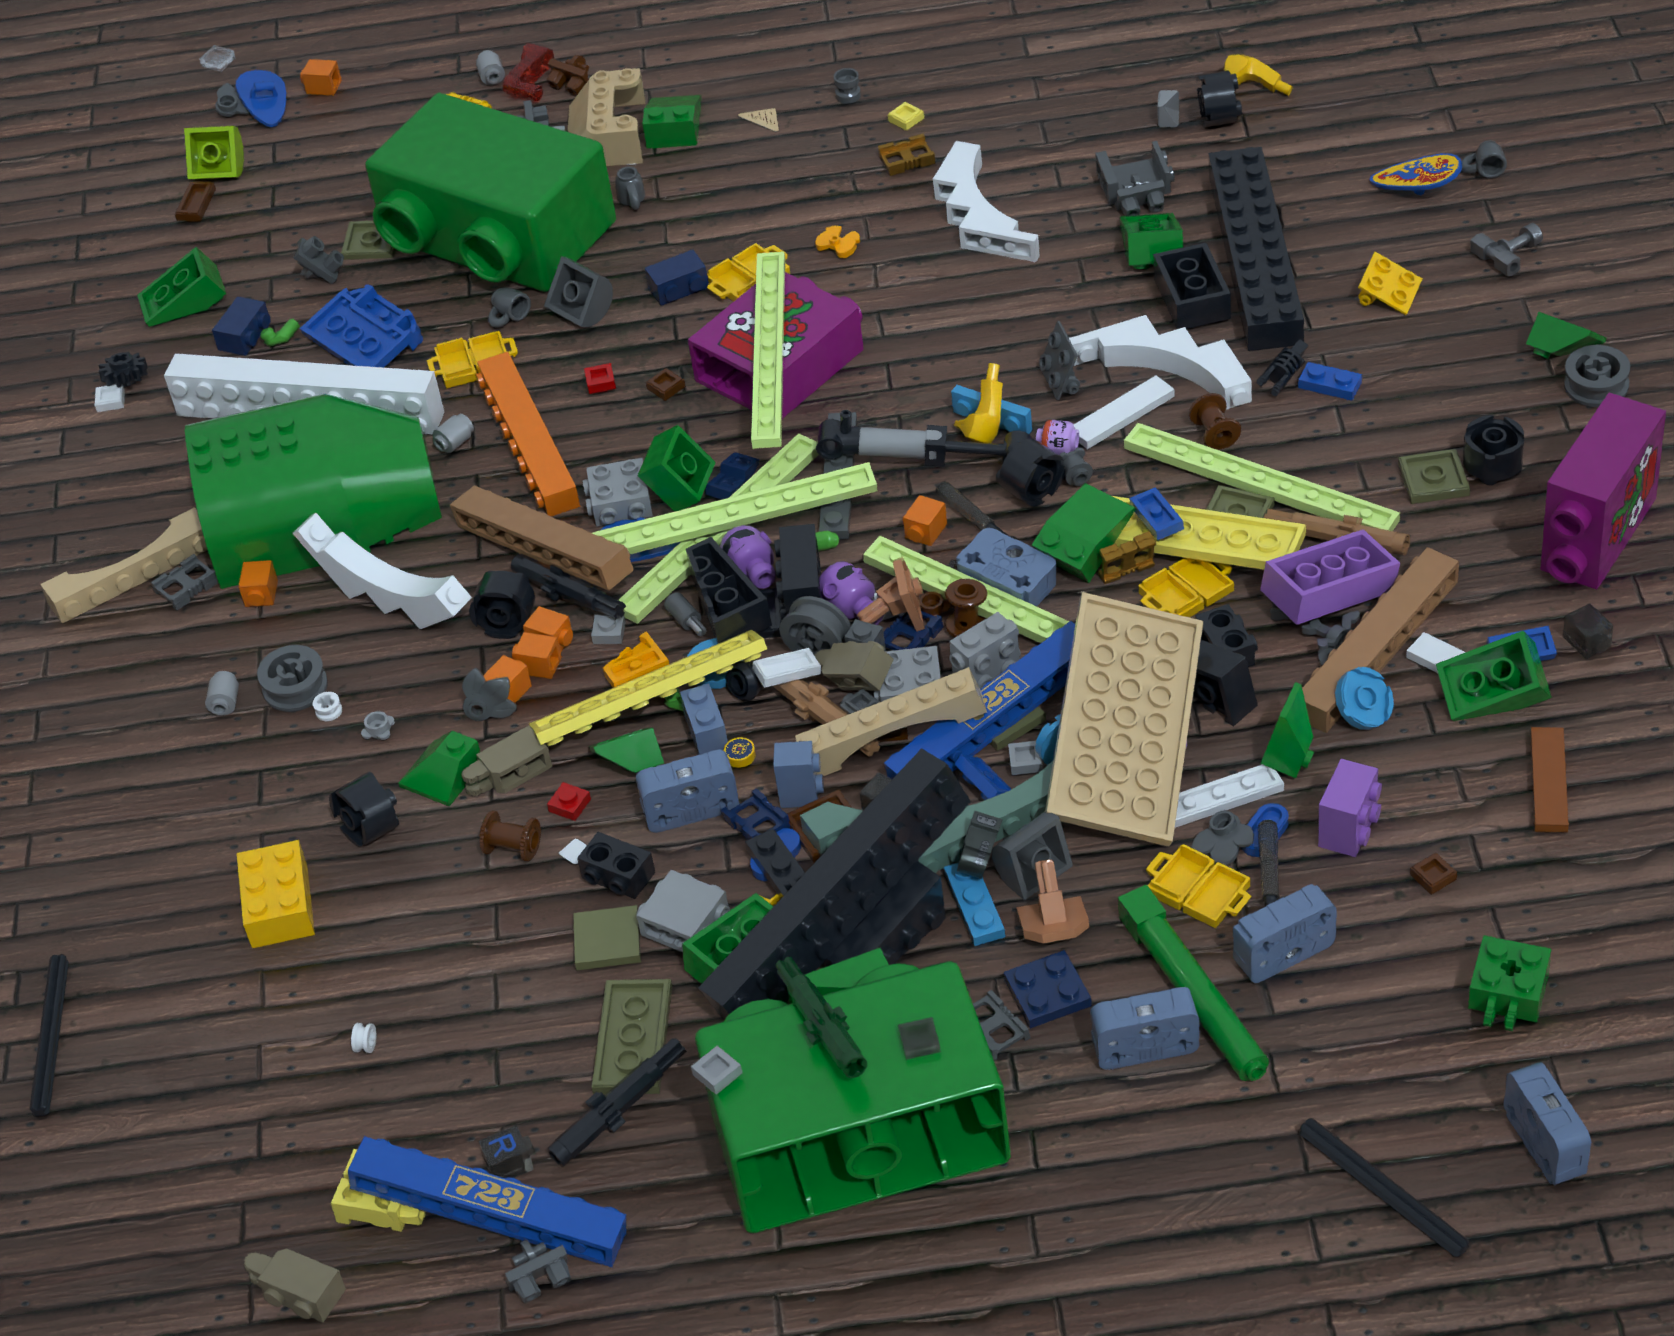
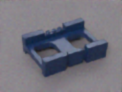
M921 611L922 617L928 618L929 622L925 625V629L916 631L914 626L908 624L911 620L908 612L898 614L899 618H896L893 625H890V628L887 627L884 631L885 648L887 647L895 651L924 647L930 640V637L934 639L943 629L942 616L937 615L935 617ZM898 635H904L913 639L905 648L891 643Z
M757 788L751 791L752 797L731 810L726 807L720 810L725 822L732 828H737L738 831L745 835L746 840L762 834L758 833L754 827L766 820H770L775 824L771 828L775 832L783 828H790L788 814L778 806L775 807L772 803H769L767 797ZM752 805L758 809L756 813L747 818H741L737 815L739 811L747 806Z

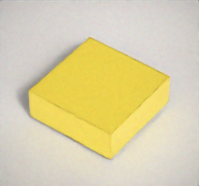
M904 102L888 114V121L906 131L924 119V111L907 102Z

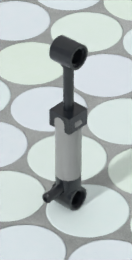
M843 410L840 413V421L827 419L819 425L816 450L825 459H837L843 454L925 459V465L945 467L946 452L1001 455L1004 462L1007 457V449L1012 442H1022L1026 439H1032V437L1028 433L1018 430L1008 433L1005 436L1004 444L947 441V426L927 425V431L852 426L851 411Z

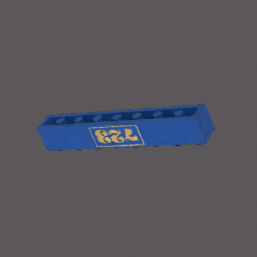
M1070 621L1062 628L1054 631L1049 638L1038 646L1033 647L1028 654L1016 663L1009 665L1003 673L992 681L987 682L980 689L987 713L959 724L956 720H938L936 724L924 733L917 735L911 743L899 752L892 754L884 762L888 781L890 782L921 748L947 763L953 772L958 768L955 762L961 754L974 756L990 744L992 739L1016 724L1066 685L1075 624Z
M364 1136L348 1168L350 1189L522 1241L527 1239L532 1244L538 1245L544 1242L546 1248L552 1250L563 1245L566 1253L609 1267H613L626 1235V1214L613 1207H600L587 1203V1201L579 1197L570 1198L554 1193L546 1187L536 1188L523 1184L512 1177L503 1178L489 1174L482 1168H469L459 1165L448 1158L439 1159L426 1155L418 1149H406L395 1146L384 1139H372Z

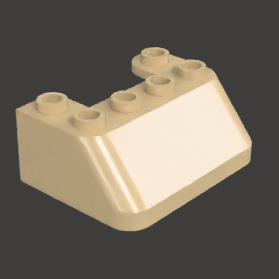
M640 68L596 72L569 106L568 132L601 143L606 166L643 163L637 119L629 115L613 117L614 107L646 104Z

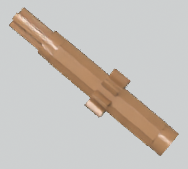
M1268 509L1267 514L1264 515L1266 519L1306 524L1305 536L1332 540L1364 529L1389 553L1405 556L1410 547L1409 534L1361 525L1363 519L1359 517L1344 515L1343 521L1299 512L1290 513L1274 509Z
M798 679L773 685L775 689L797 706L795 713L804 720L809 718L811 721H814L816 719L823 725L849 715L826 697L830 691L820 683L815 685L810 682L808 684L804 680ZM875 739L862 746L860 750L871 757L874 752L879 751L880 746L878 744L880 741Z

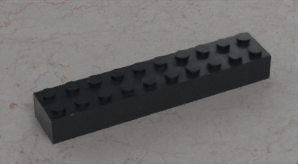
M1262 147L1209 153V180L1248 351L1290 347L1294 346L1299 339L1304 342V317Z
M921 748L698 987L723 1020L738 1007L752 1001L772 999L787 1003L789 1000L787 986L777 973L778 969L775 966L777 961H784L786 957H791L804 975L816 971L843 940L854 931L855 927L866 915L876 907L890 889L898 883L913 864L921 858L925 851L943 834L949 825L965 810L971 801L948 764Z

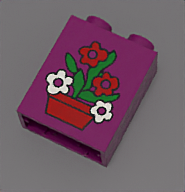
M786 272L782 419L864 350L861 331L863 316L859 306L846 296L838 298L819 289L807 277L800 276L797 278ZM756 284L688 339L695 381L752 410Z
M1610 392L1607 394L1547 482L1540 570L1550 573L1554 578L1564 583L1576 582L1596 590L1598 589L1656 500L1666 410Z

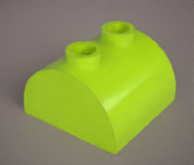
M236 126L184 128L188 179L241 176L244 165V150L241 134Z

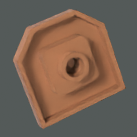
M903 557L894 559L893 566L896 577L876 591L878 598L861 610L857 616L860 621L872 624L888 611L893 616L908 612L916 631L923 630L925 626L919 595L923 594L921 582L918 577L913 578Z
M1047 859L1036 862L1035 871L1039 893H1037L1038 904L1016 907L1024 939L1048 943L1076 938L1090 927L1081 896L1063 899L1062 890L1058 888L1054 861Z

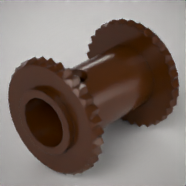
M1208 393L1192 403L1189 409V419L1196 425H1204L1206 429L1203 436L1205 446L1216 450L1225 449L1232 446L1241 435V425L1236 419L1225 417L1224 413L1227 403L1222 395Z
M959 579L949 584L945 590V598H947L951 605H954V613L947 618L945 623L947 632L951 636L957 637L986 619L978 615V606L984 603L988 595L986 587L981 582L974 579ZM961 623H967V626L961 625Z
M490 811L485 816L480 830L479 843L484 854H491L496 846L519 850L524 861H531L536 855L540 844L541 826L538 819L531 817L525 826L507 822L503 823L500 822L501 819L497 811Z

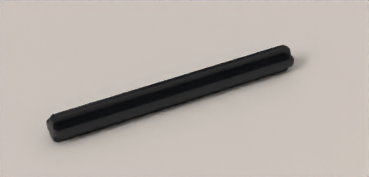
M64 954L52 955L49 959L30 1102V1111H32V1115L35 1117L47 1116L50 1112L69 963Z
M1308 1118L1301 1125V1136L1453 1256L1461 1257L1469 1248L1467 1238L1313 1118Z

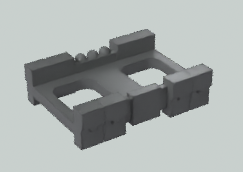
M195 554L180 563L181 567H176L169 572V575L164 573L151 582L153 591L156 594L160 593L171 602L175 610H179L191 602L189 597L193 598L198 592H202V588L207 591L219 583L215 570L207 567L197 559ZM198 567L206 571L198 579H192L187 575ZM174 582L183 587L173 595H169L164 591Z
M992 990L988 991L985 997L973 1003L975 1010L982 1005H987L995 1013L987 1020L980 1022L994 1061L998 1059V1053L1021 1039L1027 1041L1030 1039L1029 1029L1017 1016L1014 1017L1010 1010H1007L1003 1001ZM1002 1026H1007L1015 1035L1002 1044L996 1043L990 1034Z

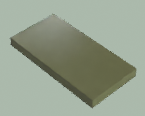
M671 979L606 980L592 1080L593 1094L596 1092L608 1093L636 1066H639L646 1058L650 1059L666 1044L673 987ZM661 1079L645 1094H660Z

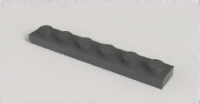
M851 412L852 426H857L856 412ZM828 413V419L840 421V413ZM843 454L837 459H825L824 473L854 466L855 455ZM852 498L821 506L819 532L830 531L836 533L839 539H849Z

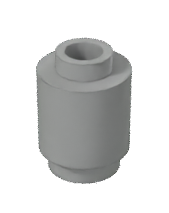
M490 50L481 52L477 57L476 67L482 82L487 85L499 84L505 76L499 56Z
M464 414L450 417L433 431L435 447L441 452L452 453L471 437V433L474 431L471 420Z
M219 671L209 680L205 705L210 712L216 715H228L235 710L239 683L234 674L228 671Z

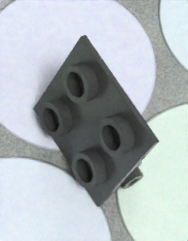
M1057 321L1053 332L1050 333L1045 352L1039 360L1040 370L1043 372L1056 400H1060L1062 392L1076 394L1080 387V382L1074 376L1075 373L1073 371L1078 355L1060 321Z

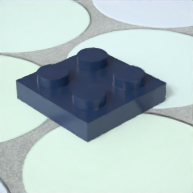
M1065 950L1003 972L1004 981L1030 1029L1092 1006L1091 997Z

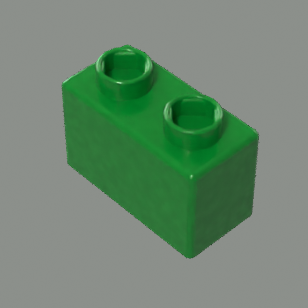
M436 93L365 162L375 203L373 222L378 233L390 246L402 253L416 254L421 251L466 266L478 277L489 282L499 283L508 280L541 292H547L550 290L561 256L568 257L577 262L616 221L606 160L601 143L443 93Z
M947 961L921 969L914 965L902 963L885 965L869 972L854 987L822 995L832 1009L840 1006L847 1016L845 1021L850 1027L847 1032L867 1061L865 1072L856 1078L845 1076L821 1042L815 1045L811 1043L806 1035L808 1030L803 1024L806 1019L795 1003L786 1004L783 1001L772 999L752 1001L735 1009L727 1015L723 1022L703 1027L695 1035L699 1060L713 1048L719 1046L741 1065L742 1074L719 1093L714 1094L707 1087L706 1092L743 1224L749 1233H758L1005 1164L1011 1158L1004 1086L961 970L955 962Z

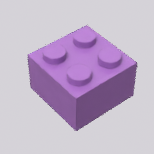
M1340 759L1319 803L1318 847L1356 857L1361 845H1367L1371 832L1370 825L1372 822L1377 823L1381 812V804L1377 803L1382 790V783L1378 782V768Z

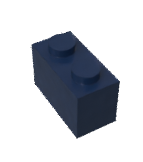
M693 249L644 268L648 289L660 306L704 290L709 285L706 266Z
M236 297L212 329L218 351L243 356L248 354L260 338L261 332L268 328L271 323V318L264 301Z

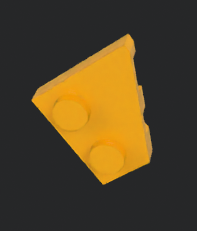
M647 631L639 636L640 643L633 649L626 647L619 653L617 658L611 660L603 667L605 678L613 688L669 665L668 658Z

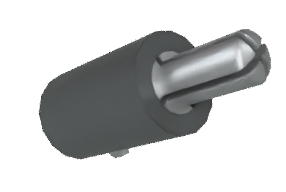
M679 592L669 595L664 602V607L685 630L693 629L698 636L705 635L707 630L700 623L701 614Z

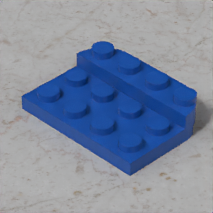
M365 284L364 288L355 289L350 292L347 288L343 289L300 328L305 337L347 365L384 368L404 348L407 347L413 351L423 341L421 330L411 311L408 309L403 311L378 295L374 287Z

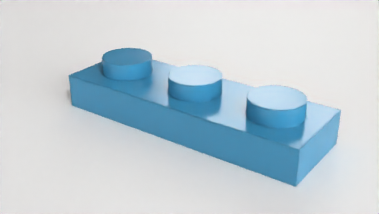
M956 385L951 391L954 413L967 417L969 414L976 412L981 400V392L960 385ZM1001 399V421L999 428L1010 432L1019 430L1030 434L1032 431L1031 409Z
M959 863L945 866L944 874L974 946L1004 938L1005 928L983 877L979 879L957 872Z

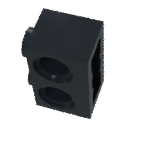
M1229 604L1195 615V619L1203 621L1201 640L1245 656L1248 667L1255 665V652L1258 650L1256 639L1253 634L1247 633L1242 617L1239 614H1235Z
M601 832L595 834L577 858L581 876L585 881L593 885L598 884L618 895H626L633 899L638 897L656 873L650 851Z

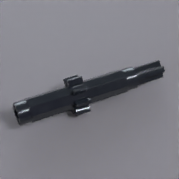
M523 554L516 555L511 562L513 573L525 574L530 582L541 586V590L547 592L546 597L557 601L559 597L565 600L569 599L581 606L594 611H601L613 618L618 616L622 618L625 614L623 611L626 607L625 603L606 595L604 591L562 571L554 565L549 566Z
M672 1038L650 1059L646 1058L639 1066H636L605 1095L602 1092L593 1094L585 1102L590 1109L547 1148V1152L553 1160L561 1167H564L606 1129L608 1132L612 1131L613 1133L626 1122L621 1115L663 1077V1073L687 1052L680 1041Z

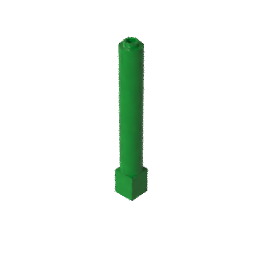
M1147 884L1119 896V919L1137 944H1144L1175 988L1186 987L1190 989L1199 1022L1239 1078L1243 1081L1260 1079L1266 1073L1269 1059L1166 919V910Z

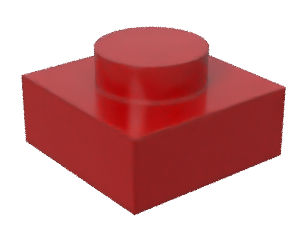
M611 363L584 368L589 394L616 389Z
M563 782L547 803L550 813L576 821L591 800L590 792Z

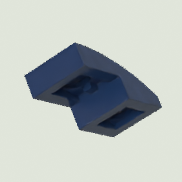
M737 452L731 454L721 462L720 474L707 483L706 495L719 499L729 498L753 476L759 466V459Z

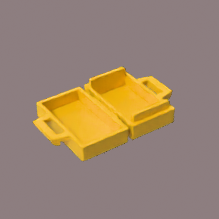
M757 243L753 244L732 257V260L727 258L709 269L707 273L709 282L707 289L721 299L728 297L734 302L756 284L757 253L783 252V250L775 245L764 249ZM784 252L786 261L788 254ZM785 263V272L790 274V267Z
M495 331L469 338V345L468 341L463 340V338L437 344V347L434 348L436 356L427 360L429 370L434 371L435 377L442 375L446 388L477 381L475 376L476 373H479L477 361L507 352L504 345L506 343H509L511 351L508 352L509 355L513 357L517 355L518 350L514 338L502 339L500 331ZM438 361L440 370L435 371L433 362Z
M1183 558L1169 566V570L1163 568L1139 584V594L1143 597L1140 602L1147 608L1190 618L1202 611L1204 605L1208 607L1234 591V582L1226 576L1231 573L1232 567L1229 564L1213 562L1223 570L1220 571L1210 561Z
M1182 844L1173 855L1159 852L1146 868L1147 873L1154 877L1147 886L1159 901L1177 910H1181L1183 907V913L1213 928H1217L1228 913L1231 916H1237L1252 897L1246 892L1250 887V877L1219 862L1214 865V860L1209 856L1185 844ZM1165 859L1168 860L1159 872L1156 871Z

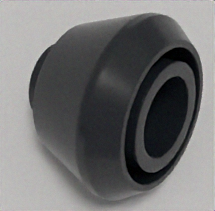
M738 661L727 672V685L731 693L742 701L753 700L764 688L752 668L753 662Z

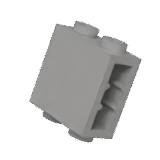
M643 458L586 468L588 479L583 480L585 496H591L590 499H585L588 516L594 515L596 527L612 524L620 520L653 517L648 486L637 476L643 464Z
M996 612L950 640L951 655L949 659L952 664L953 673L969 667L979 688L982 689L987 682L992 681L1003 673L1009 665L1020 660L1019 630L1016 624L1010 619L1007 620L999 612Z
M937 646L886 651L894 660L880 691H874V698L882 702L940 679Z
M670 870L666 877L657 883L653 894L647 902L641 904L636 916L641 936L683 952L682 943L729 912L730 907L728 906L726 891L722 890L719 886L709 885L696 880L689 874H681Z

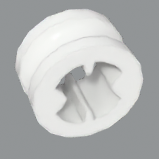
M334 692L320 693L313 700L315 714L321 721L335 720L342 713L340 699Z
M355 1023L351 1035L353 1052L359 1053L364 1049L366 1053H372L376 1044L375 1025L369 1023L364 1027L362 1023Z

